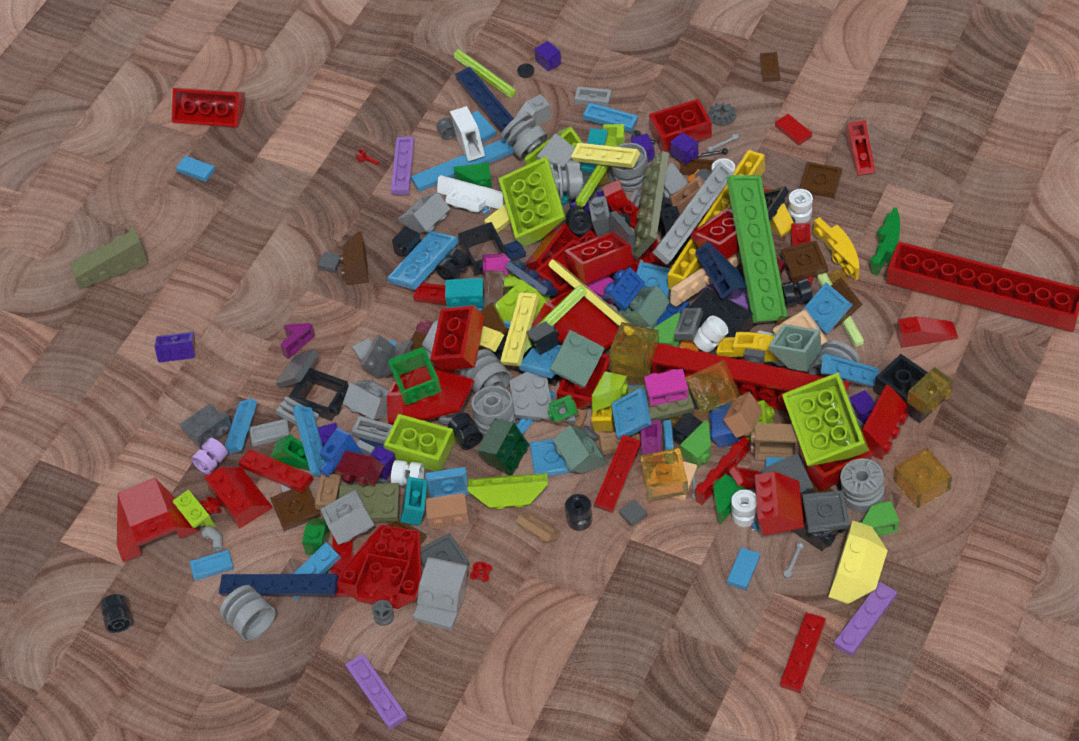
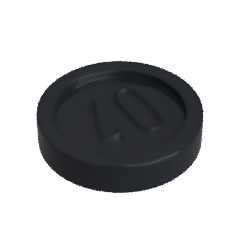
M528 63L522 64L518 67L517 73L522 78H529L534 74V67Z

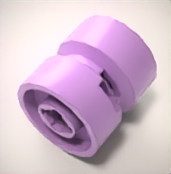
M208 438L202 445V450L199 449L191 457L192 463L201 472L208 475L217 468V463H221L228 455L227 449L214 438Z

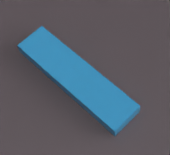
M830 354L822 355L821 374L830 376L839 372L842 380L871 388L875 387V377L879 374V368Z
M296 405L293 411L311 475L321 477L319 469L325 461L320 456L323 446L312 408Z

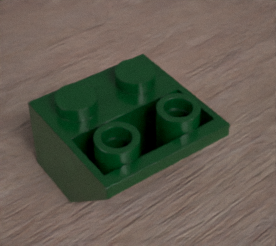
M495 418L477 451L485 462L511 476L527 452L529 443L514 422Z

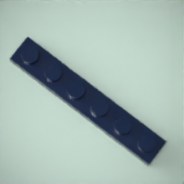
M471 67L456 73L458 82L502 133L504 128L514 119Z
M222 574L219 594L221 596H228L235 589L244 585H250L261 596H336L339 576L337 574Z

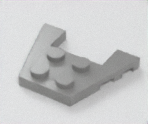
M525 372L509 380L516 418L539 421L541 419L551 420L547 412L550 409L548 404L552 402L547 377ZM562 407L560 413L565 414L566 408ZM575 416L565 420V422L576 424Z

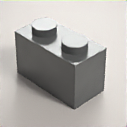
M595 197L592 200H588L591 219L597 237L609 233L611 210L606 197Z

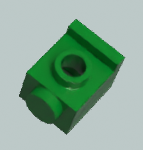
M571 395L548 404L550 407L547 410L551 421L555 420L556 423L580 415ZM562 407L566 408L565 414L560 413Z

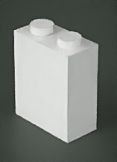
M467 106L450 111L457 141L467 160L471 161L485 156L478 126Z

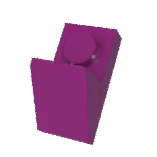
M311 323L284 325L288 338L280 344L283 355L290 359L315 337Z
M661 420L651 421L650 426L641 430L642 461H662Z

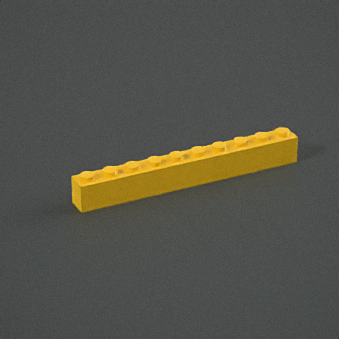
M748 150L733 175L762 176L765 171V155ZM728 184L722 189L698 227L726 208L732 210ZM692 237L667 274L668 288L670 290L703 268L695 254L699 247Z

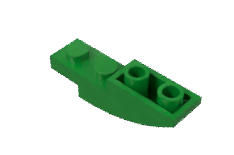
M893 207L890 214L887 213L884 226H880L877 232V237H879L877 254L872 255L869 263L872 266L871 274L876 276L879 275L885 263L890 264L900 239V216L898 209Z

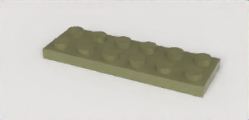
M662 151L658 157L655 156L652 164L647 166L643 172L645 178L641 186L643 191L639 199L638 223L634 229L636 233L634 256L638 258L657 238L669 153Z

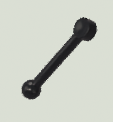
M723 148L719 151L701 153L696 159L717 154L726 155L728 154V149Z

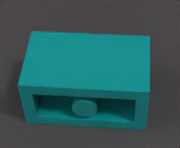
M483 278L446 280L445 299L447 308L472 305L476 308L484 307L485 288Z
M408 476L403 492L400 522L420 526L425 509L427 480Z

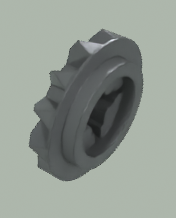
M724 102L720 105L716 103L715 106H710L708 117L712 123L717 125L730 124L736 118L735 107H731L730 103L727 105Z

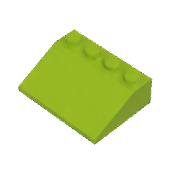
M547 156L498 178L515 239L524 247L541 240L566 218Z
M839 372L782 394L807 466L848 459L869 451Z

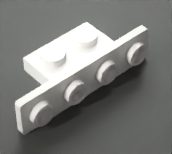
M442 175L438 177L437 192L447 195L446 203L453 207L465 208L470 212H479L485 206L499 209L504 205V196L501 191Z

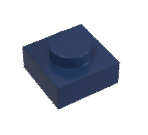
M517 240L504 245L510 261H517L526 257V251Z

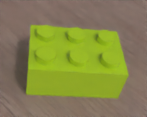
M398 414L384 443V448L395 453L396 460L407 461L408 464L419 462L424 464V469L434 472L442 471L455 444L453 429Z

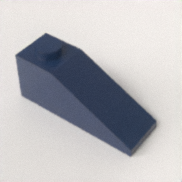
M709 241L695 252L722 299L736 298L747 289L740 272Z

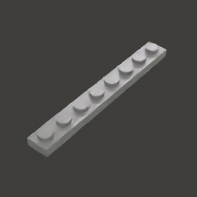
M719 162L652 252L666 265L673 259L727 184L726 177L734 174L723 163Z

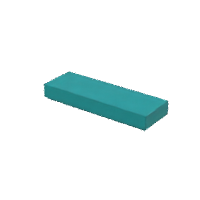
M590 128L587 144L605 146L608 130ZM582 162L581 171L592 173L597 164Z

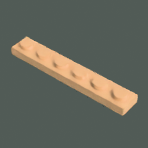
M740 251L727 259L734 267L742 263ZM701 268L672 287L670 303L678 306L710 285L712 281L705 269Z

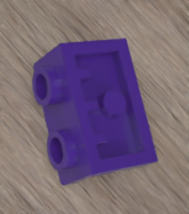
M194 331L157 336L154 347L158 362L194 358Z

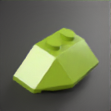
M521 280L495 306L503 321L511 322L519 293H536L539 296V301L533 319L534 322L544 303L550 300V296L543 295L527 282Z
M548 473L468 479L467 489L468 492L489 508L503 509L506 506L524 507L530 505L548 485Z

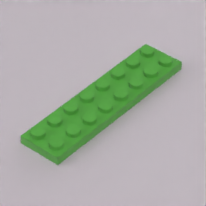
M730 175L726 179L750 308L753 313V323L777 322L779 316H787L761 175Z

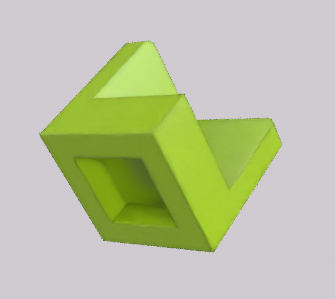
M624 124L603 125V129L608 130L605 146L617 147L625 143Z

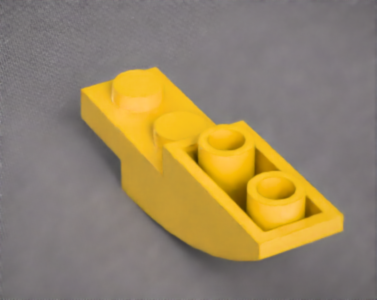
M820 217L815 219L813 233L832 250L831 258L833 262L844 269L848 276H851L855 281L858 280L859 259L849 237L838 225L831 228Z
M736 332L735 337L723 338L719 342L716 351L719 356L744 357L745 349L748 348L765 351V361H781L769 350V345L775 336L768 334Z

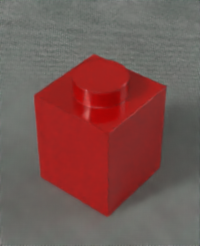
M619 179L602 187L612 211L629 204Z

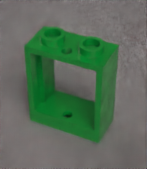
M424 347L388 360L391 373L405 405L442 392L439 379ZM426 366L431 380L405 390L399 375Z

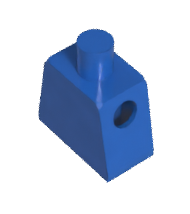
M337 428L321 449L320 456L325 463L319 471L323 476L328 478L332 472H335L344 451L363 454L350 433Z

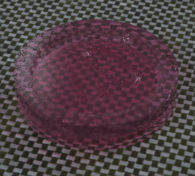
M421 321L417 324L416 331L427 335L433 323Z

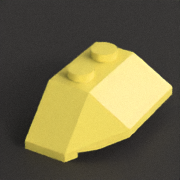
M852 520L828 598L850 604L876 590L888 550L873 527Z

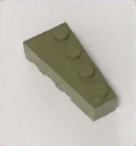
M135 227L128 229L129 232L123 236L120 234L114 237L115 240L113 242L98 246L97 251L93 253L88 252L69 263L79 289L148 265Z

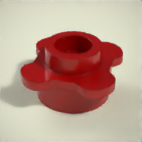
M209 496L205 501L200 500L199 502L208 514H220L222 512L219 508L221 503L213 497Z
M483 561L475 562L470 578L487 582L492 566Z

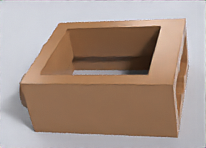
M756 423L755 431L751 432V453H755V461L766 462V457L787 458L796 453L802 459L800 454L801 446L793 424Z

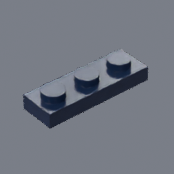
M521 260L507 262L505 267L543 295L556 296L558 289L553 286V282L539 276L540 273L527 268L525 262Z

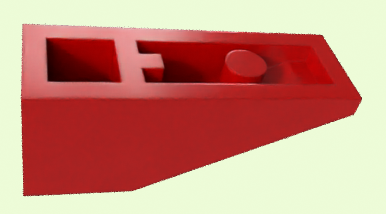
M866 120L848 123L845 127V133L857 176L876 173Z
M919 316L898 319L896 334L901 348L958 339L953 321Z

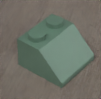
M657 285L640 289L625 310L619 309L618 313L637 328H654L659 317L666 311L670 301Z
M783 324L770 343L769 350L788 368L807 372L822 350L820 330Z
M570 330L557 353L550 371L584 388L604 351V347Z
M569 425L553 439L556 444V451L566 460L565 465L572 472L575 471L582 474L605 466L608 463L595 441L579 428Z

